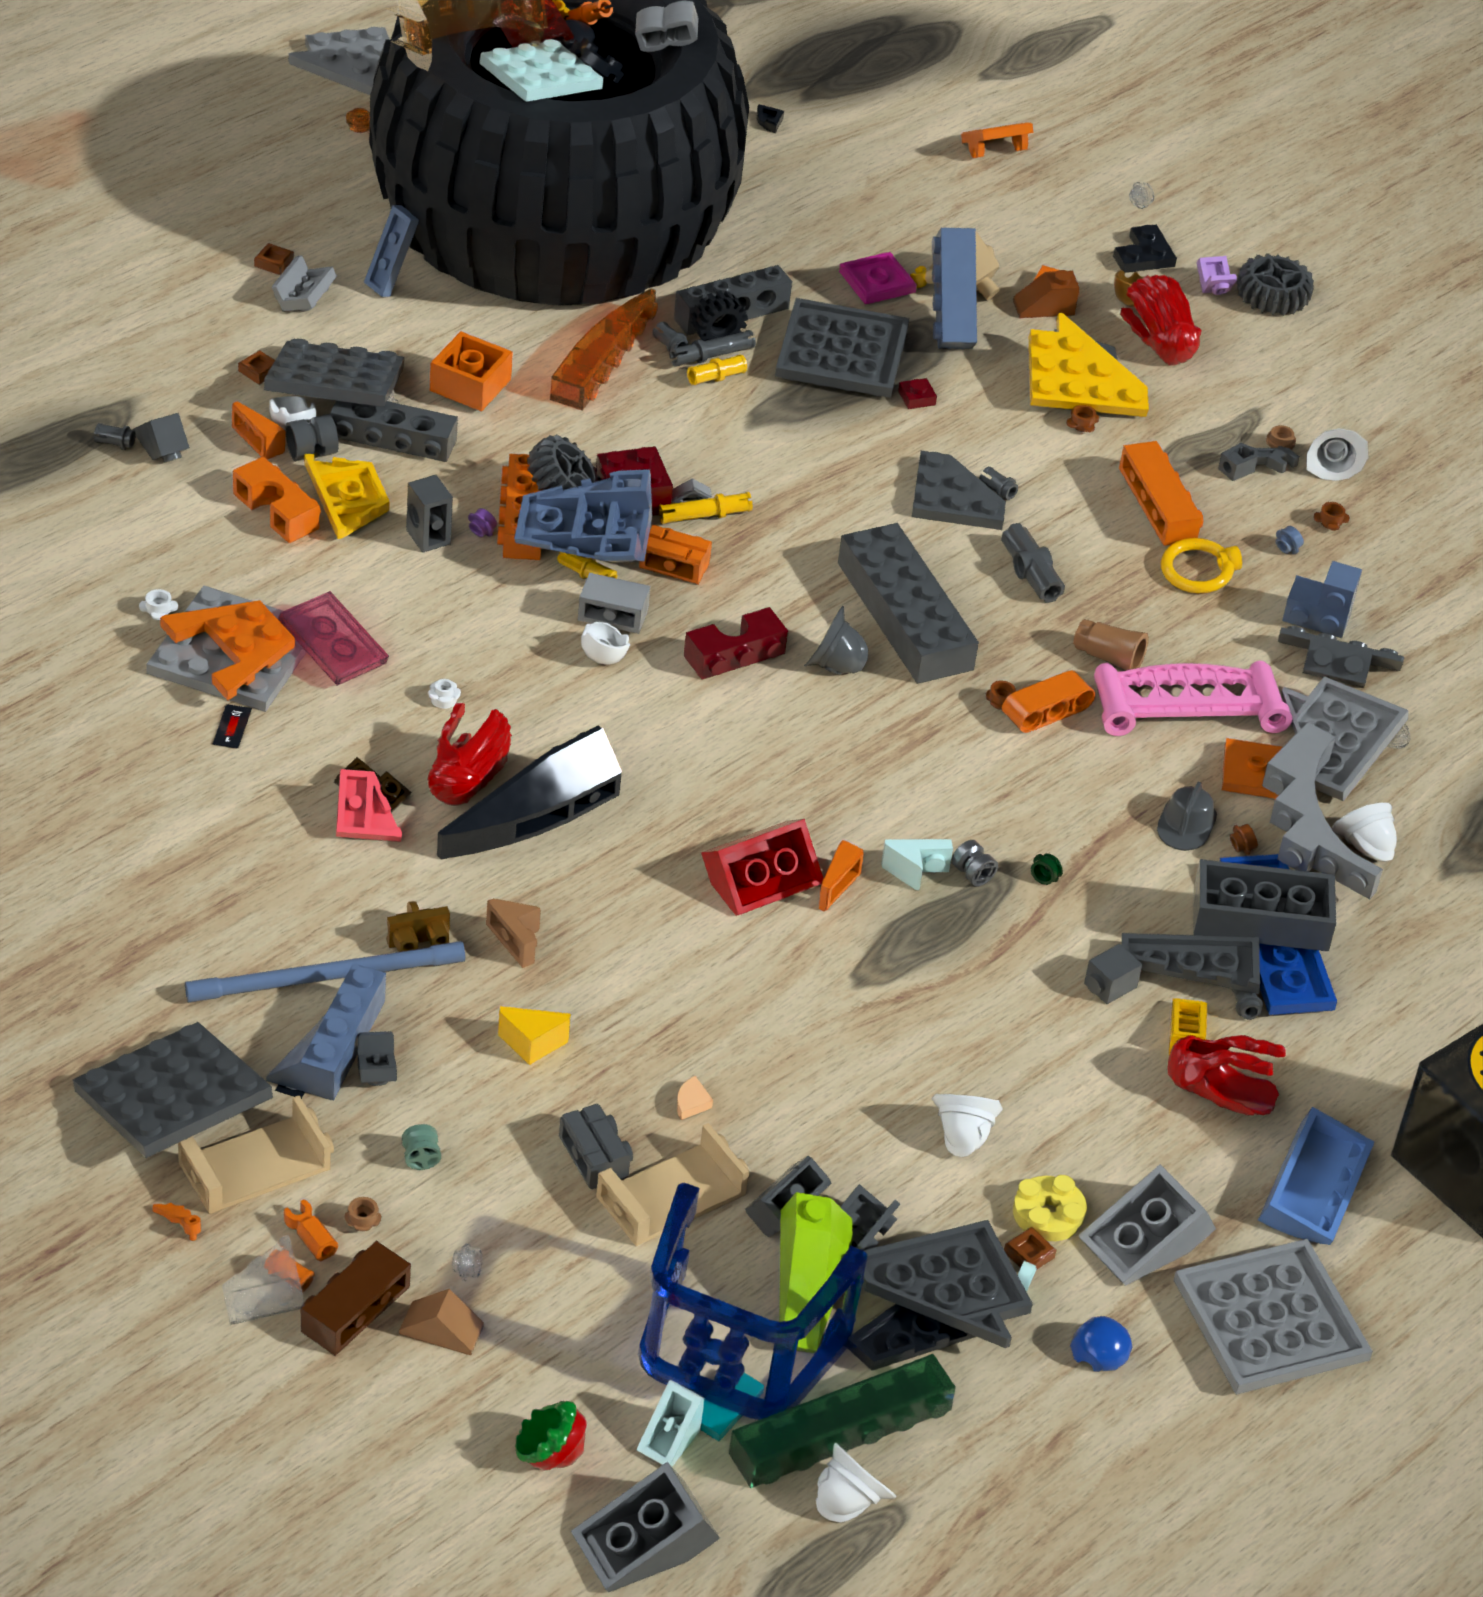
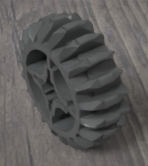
M1266 253L1265 257L1256 255L1255 258H1248L1247 263H1244L1239 271L1237 278L1238 296L1243 298L1244 303L1251 304L1252 309H1261V313L1265 311L1271 312L1272 316L1274 313H1280L1282 316L1286 312L1295 314L1296 310L1303 311L1304 306L1308 305L1311 300L1314 280L1312 279V273L1307 271V266L1300 265L1299 260L1292 261L1289 256L1284 258L1280 257L1279 254L1271 256L1269 253Z
M557 434L555 436L549 435L547 438L539 441L529 452L530 457L527 459V462L530 466L528 471L533 475L532 481L538 485V491L562 486L563 490L581 486V480L591 478L592 483L601 480L596 474L597 468L592 465L591 459L587 458L584 450L581 451L575 442L570 443L567 437L562 438Z

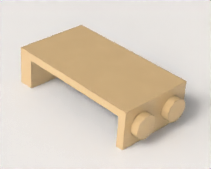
M300 1096L293 1097L292 1117L202 1150L193 1136L178 1143L179 1164L209 1214L330 1170L331 1153H334L331 1137L327 1132L322 1133L314 1110L311 1107L307 1108Z
M707 1123L702 1127L700 1145L622 1181L612 1168L598 1174L596 1197L634 1245L638 1246L745 1196L750 1173L745 1161L737 1158L729 1148L725 1137L717 1134L712 1126Z

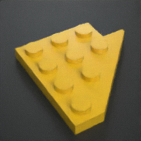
M1063 313L1058 314L1056 320L1057 332L1030 330L1028 336L1030 405L1072 410L1078 405H1087L1096 412L1147 416L1149 410L1148 387Z

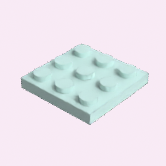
M549 39L543 43L532 45L520 44L518 47L508 49L495 48L493 51L481 53L480 64L526 102L602 89L603 77L557 40Z

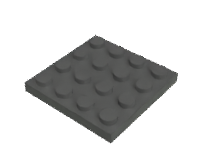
M796 298L776 365L775 377L891 398L910 318Z
M295 338L291 339V341L287 340L265 377L264 390L385 407L404 368L405 357L397 356V353L392 351L374 353L367 352V349L363 347L345 349L338 348V345L334 343L309 344L305 339Z
M199 1022L184 1026L175 1033L162 1039L154 1040L138 1050L124 1054L112 1062L99 1068L91 1069L86 1074L73 1079L75 1092L145 1158L273 1098L271 1085Z

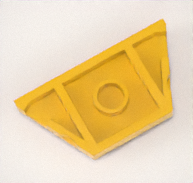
M304 454V465L337 539L346 537L389 511L390 501L372 462L349 461L344 458L333 457L332 463L315 461L314 454Z

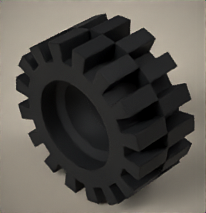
M716 291V296L712 293L708 294L709 299L706 301L703 298L699 300L701 306L695 305L693 308L695 313H691L690 317L693 320L690 321L692 327L703 341L741 333L740 328L745 329L747 326L745 321H748L746 310L734 294L731 295L729 291H725L724 294L722 291ZM726 314L720 321L713 324L718 317Z

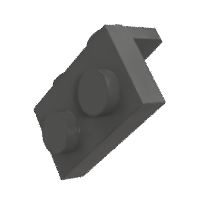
M860 1184L840 1206L852 1218V1253L875 1248L879 1242L874 1239V1236L878 1232L883 1236L897 1221L893 1213L900 1206V1203L894 1200L886 1207Z

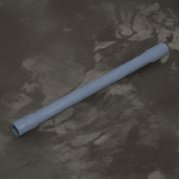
M459 941L432 945L429 948L233 977H214L186 981V998L189 1003L216 999L231 994L345 978L353 963L387 972L427 965L439 966L465 962V948L463 942Z

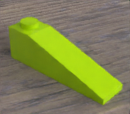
M796 1192L781 1209L779 1348L810 1353L817 1351L851 1258L852 1218L832 1198Z

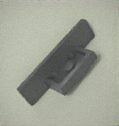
M1297 626L1281 627L1278 638L1279 643L1308 649L1302 673L1321 678L1325 676L1338 682L1363 688L1365 687L1370 665L1401 671L1404 662V656L1398 655V652L1393 649L1381 648L1376 650L1367 648L1368 646L1360 641L1342 642L1338 641L1333 635L1320 633L1317 636L1306 633L1305 629Z

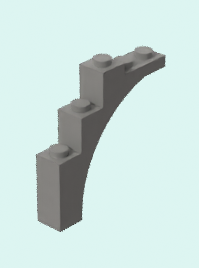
M1307 722L1267 763L1262 784L1266 789L1279 795L1274 802L1270 823L1287 832L1282 838L1277 860L1295 870L1309 872L1314 868L1321 873L1335 875V881L1370 900L1377 892L1383 869L1353 853L1337 837L1325 820L1316 796L1315 779L1330 760L1335 736Z

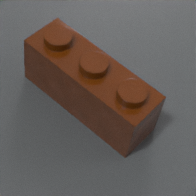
M376 1240L366 1250L359 1251L351 1264L341 1273H335L316 1296L311 1295L305 1300L300 1310L301 1333L336 1356L410 1288L411 1263Z

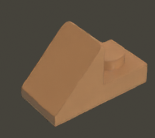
M494 898L487 901L486 925L522 968L534 964L535 948L537 947V939L534 933L540 929L541 909L527 904Z

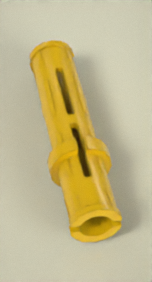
M750 492L723 496L721 493L715 494L714 498L667 505L662 504L658 507L659 516L662 515L660 522L661 524L711 516L725 518L726 514L750 512L753 508L752 500L748 501L751 498Z

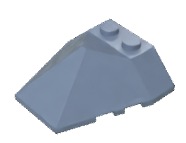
M650 470L616 471L609 473L610 478L593 483L591 478L581 480V486L563 490L562 486L523 495L514 537L515 543L607 562L645 561L652 521Z

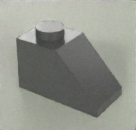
M179 413L150 420L133 429L136 432L137 439L152 460L163 457L164 463L182 458L181 452L190 448Z

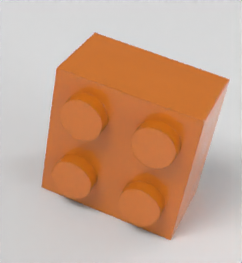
M460 331L431 362L430 391L483 411L510 382L513 351Z

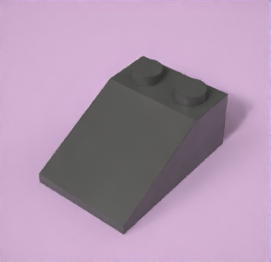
M668 1462L571 1530L608 1593L686 1563L720 1539L685 1481Z

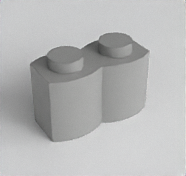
M678 1L666 7L653 6L640 10L636 16L635 30L640 50L653 52L664 49L668 45L685 46L695 42L698 37L699 19L694 2Z

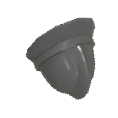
M844 606L836 614L822 642L804 665L805 667L818 664L822 668L825 666L826 670L839 675L841 673L854 674L864 668L868 660V647L863 637L845 621Z

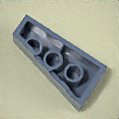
M940 228L937 235L932 238V281L935 292L933 294L932 306L933 311H936V322L933 324V339L937 340L938 348L973 349L977 343L976 228Z

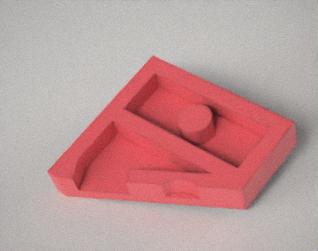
M340 770L336 837L401 842L402 831L396 825L391 814V807L387 798L383 796L380 790L381 785L375 772Z

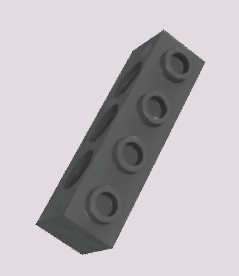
M779 265L676 291L674 320L687 336L696 334L690 322L693 321L690 318L691 313H695L693 308L695 305L701 306L699 300L702 298L705 301L709 299L708 294L712 293L716 296V291H722L723 294L725 291H729L731 295L734 294L746 310L748 320L787 310L790 306L792 280ZM726 314L718 317L713 324L720 321Z
M336 400L330 412L336 426L338 438L443 462L448 461L457 441L458 417L389 401H387L385 407Z

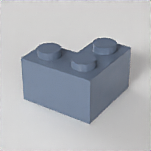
M1332 561L1324 583L1296 575L1287 599L1282 621L1342 638L1351 615L1362 569Z

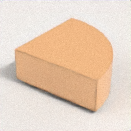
M696 1076L691 1077L681 1086L677 1097V1113L681 1120L712 1108L713 1099Z

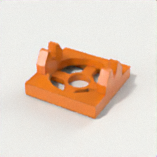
M1027 122L962 132L961 139L962 143H968L972 158L984 157L985 140L1012 136V143L1016 151L1028 150V134L1034 133L1033 124Z

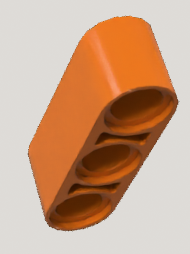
M1070 670L1013 692L1003 702L1002 711L1023 733H1028L1084 711L1093 703L1095 692L1075 671Z

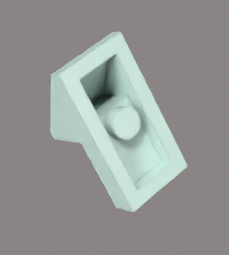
M885 839L881 862L882 868L913 889L920 890L922 872H949L953 852L952 840Z

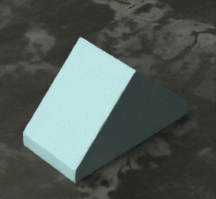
M669 1380L636 1450L662 1465L668 1462L673 1466L700 1432L704 1398Z

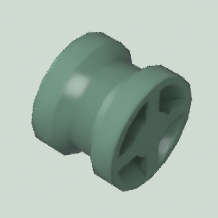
M418 1124L409 1127L403 1132L402 1145L406 1150L404 1157L408 1167L416 1170H426L434 1167L441 1160V1150L437 1145L438 1133L434 1127Z

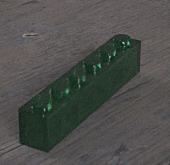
M931 1354L732 1430L729 1455L750 1488L763 1483L771 1484L781 1476L797 1470H807L815 1463L833 1457V1446L835 1443L847 1453L849 1450L863 1444H874L882 1437L894 1432L907 1431L922 1421L944 1416L952 1409L956 1387L935 1355Z

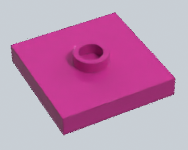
M891 252L840 263V274L865 305L916 293L917 284Z

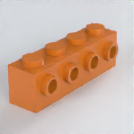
M1157 441L1123 445L1119 469L1163 546L1172 545L1182 539L1198 538L1200 528L1203 526L1202 512L1196 508L1190 492L1184 488L1178 472L1174 471L1169 462L1167 453L1163 452Z
M509 454V466H502L501 484H506L507 486H501L500 504H505L506 506H500L499 524L505 525V527L498 526L497 545H503V558L540 560L541 548L515 543L514 539L523 495L539 492L538 485L532 481L533 475L528 471L530 466L527 462V459L530 457L528 454Z

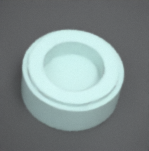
M1024 1261L1018 1277L1027 1292L1037 1268H1035V1265Z

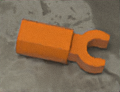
M300 1201V1211L302 1213L300 1215L293 1214L288 1207L284 1209L285 1224L289 1228L297 1230L300 1239L318 1261L321 1262L336 1253L338 1249L337 1241L318 1217L312 1216V1206L308 1201Z

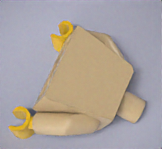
M976 232V290L986 300H990L1000 290L991 280L999 269V263L996 260L993 247L986 245ZM933 263L928 271H926L924 266H918L915 269V273L910 274V277L917 284L916 288H922L927 283L934 284L932 281Z

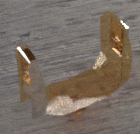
M398 0V6L386 8L397 13L395 16H398L400 19L402 37L398 38L399 40L391 42L404 47L408 58L417 67L427 71L432 62V39L453 33L495 26L518 29L531 46H539L544 34V28H548L544 0Z

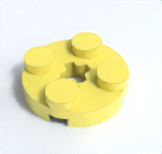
M1058 1175L1057 1177L1038 1176L1021 1181L1013 1204V1215L1019 1227L1024 1231L1032 1227L1046 1241H1062L1071 1238L1077 1233V1228L1083 1225L1087 1211L1084 1195L1075 1187L1074 1180L1067 1175ZM1053 1205L1056 1207V1211L1050 1212L1048 1208L1041 1206Z

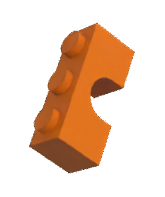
M264 456L233 470V494L251 510L263 505H270V527L288 543L319 530L321 510L318 502L314 498L309 497L300 489L296 482H292L276 465H273Z

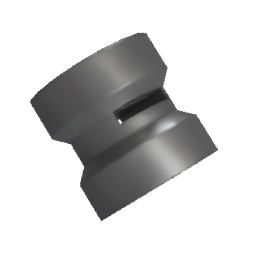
M968 840L961 844L951 859L952 864L960 872H966V878L974 886H981L990 881L998 869V862L990 854H984V848L976 840Z

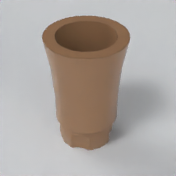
M1084 619L1080 622L1075 632L1073 644L1075 648L1085 651L1088 655L1102 659L1126 671L1140 668L1147 651L1149 637L1148 633L1126 630Z

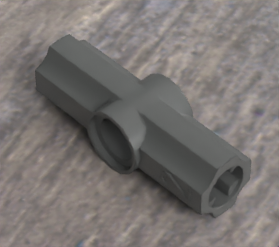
M1021 523L1011 524L1006 531L1002 532L1001 541L1013 557V566L1019 579H1027L1038 597L1043 599L1045 603L1056 601L1060 595L1064 594L1065 585L1053 568V560L1049 549L1045 546L1039 547L1028 529L1023 527Z

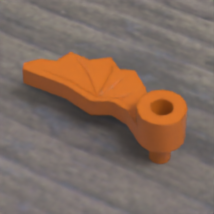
M173 1203L165 1205L153 1204V1212L166 1217L172 1223H179L183 1226L185 1233L189 1235L191 1241L197 1239V1234L201 1232V1219L199 1216L191 1215L190 1210L185 1209L184 1205H174Z

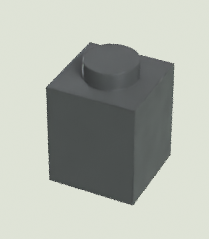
M1119 943L1089 960L1084 984L1104 1003L1109 1004L1137 988L1142 963Z

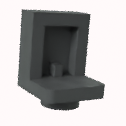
M360 1032L358 1034V1070L361 1082L380 1086L387 1084L389 1081H397L393 1032Z

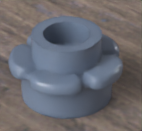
M1287 526L1276 532V545L1283 553L1291 552L1292 554H1297L1299 552L1298 548L1304 544V540L1296 528Z

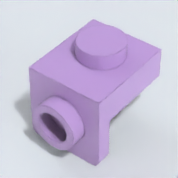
M1226 256L1199 258L1196 262L1203 293L1222 295L1230 292L1237 281L1236 274H1230Z

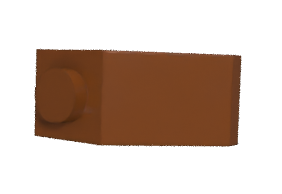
M1073 271L1044 272L1014 295L1013 302L1019 318L1055 317L1059 313H1063L1066 316H1075L1080 288Z

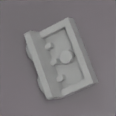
M296 256L272 285V289L282 311H308L316 306V302L323 293L328 291L329 286L337 275L333 267L308 269L303 256Z

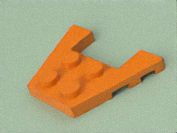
M260 600L160 617V627L175 643L206 632L235 663L212 673V684L227 701L237 695V689L243 684L248 686L253 682L255 674L264 667L269 669L295 647V637Z

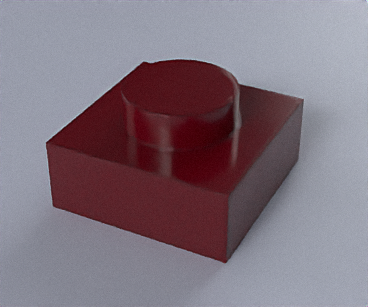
M927 378L899 382L898 392L908 409L936 405L937 395Z

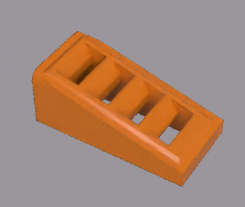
M238 401L232 403V428L261 457L264 456L268 460L285 452L286 431L281 426Z
M845 840L840 842L821 884L820 910L824 912L828 910L861 874L863 849Z

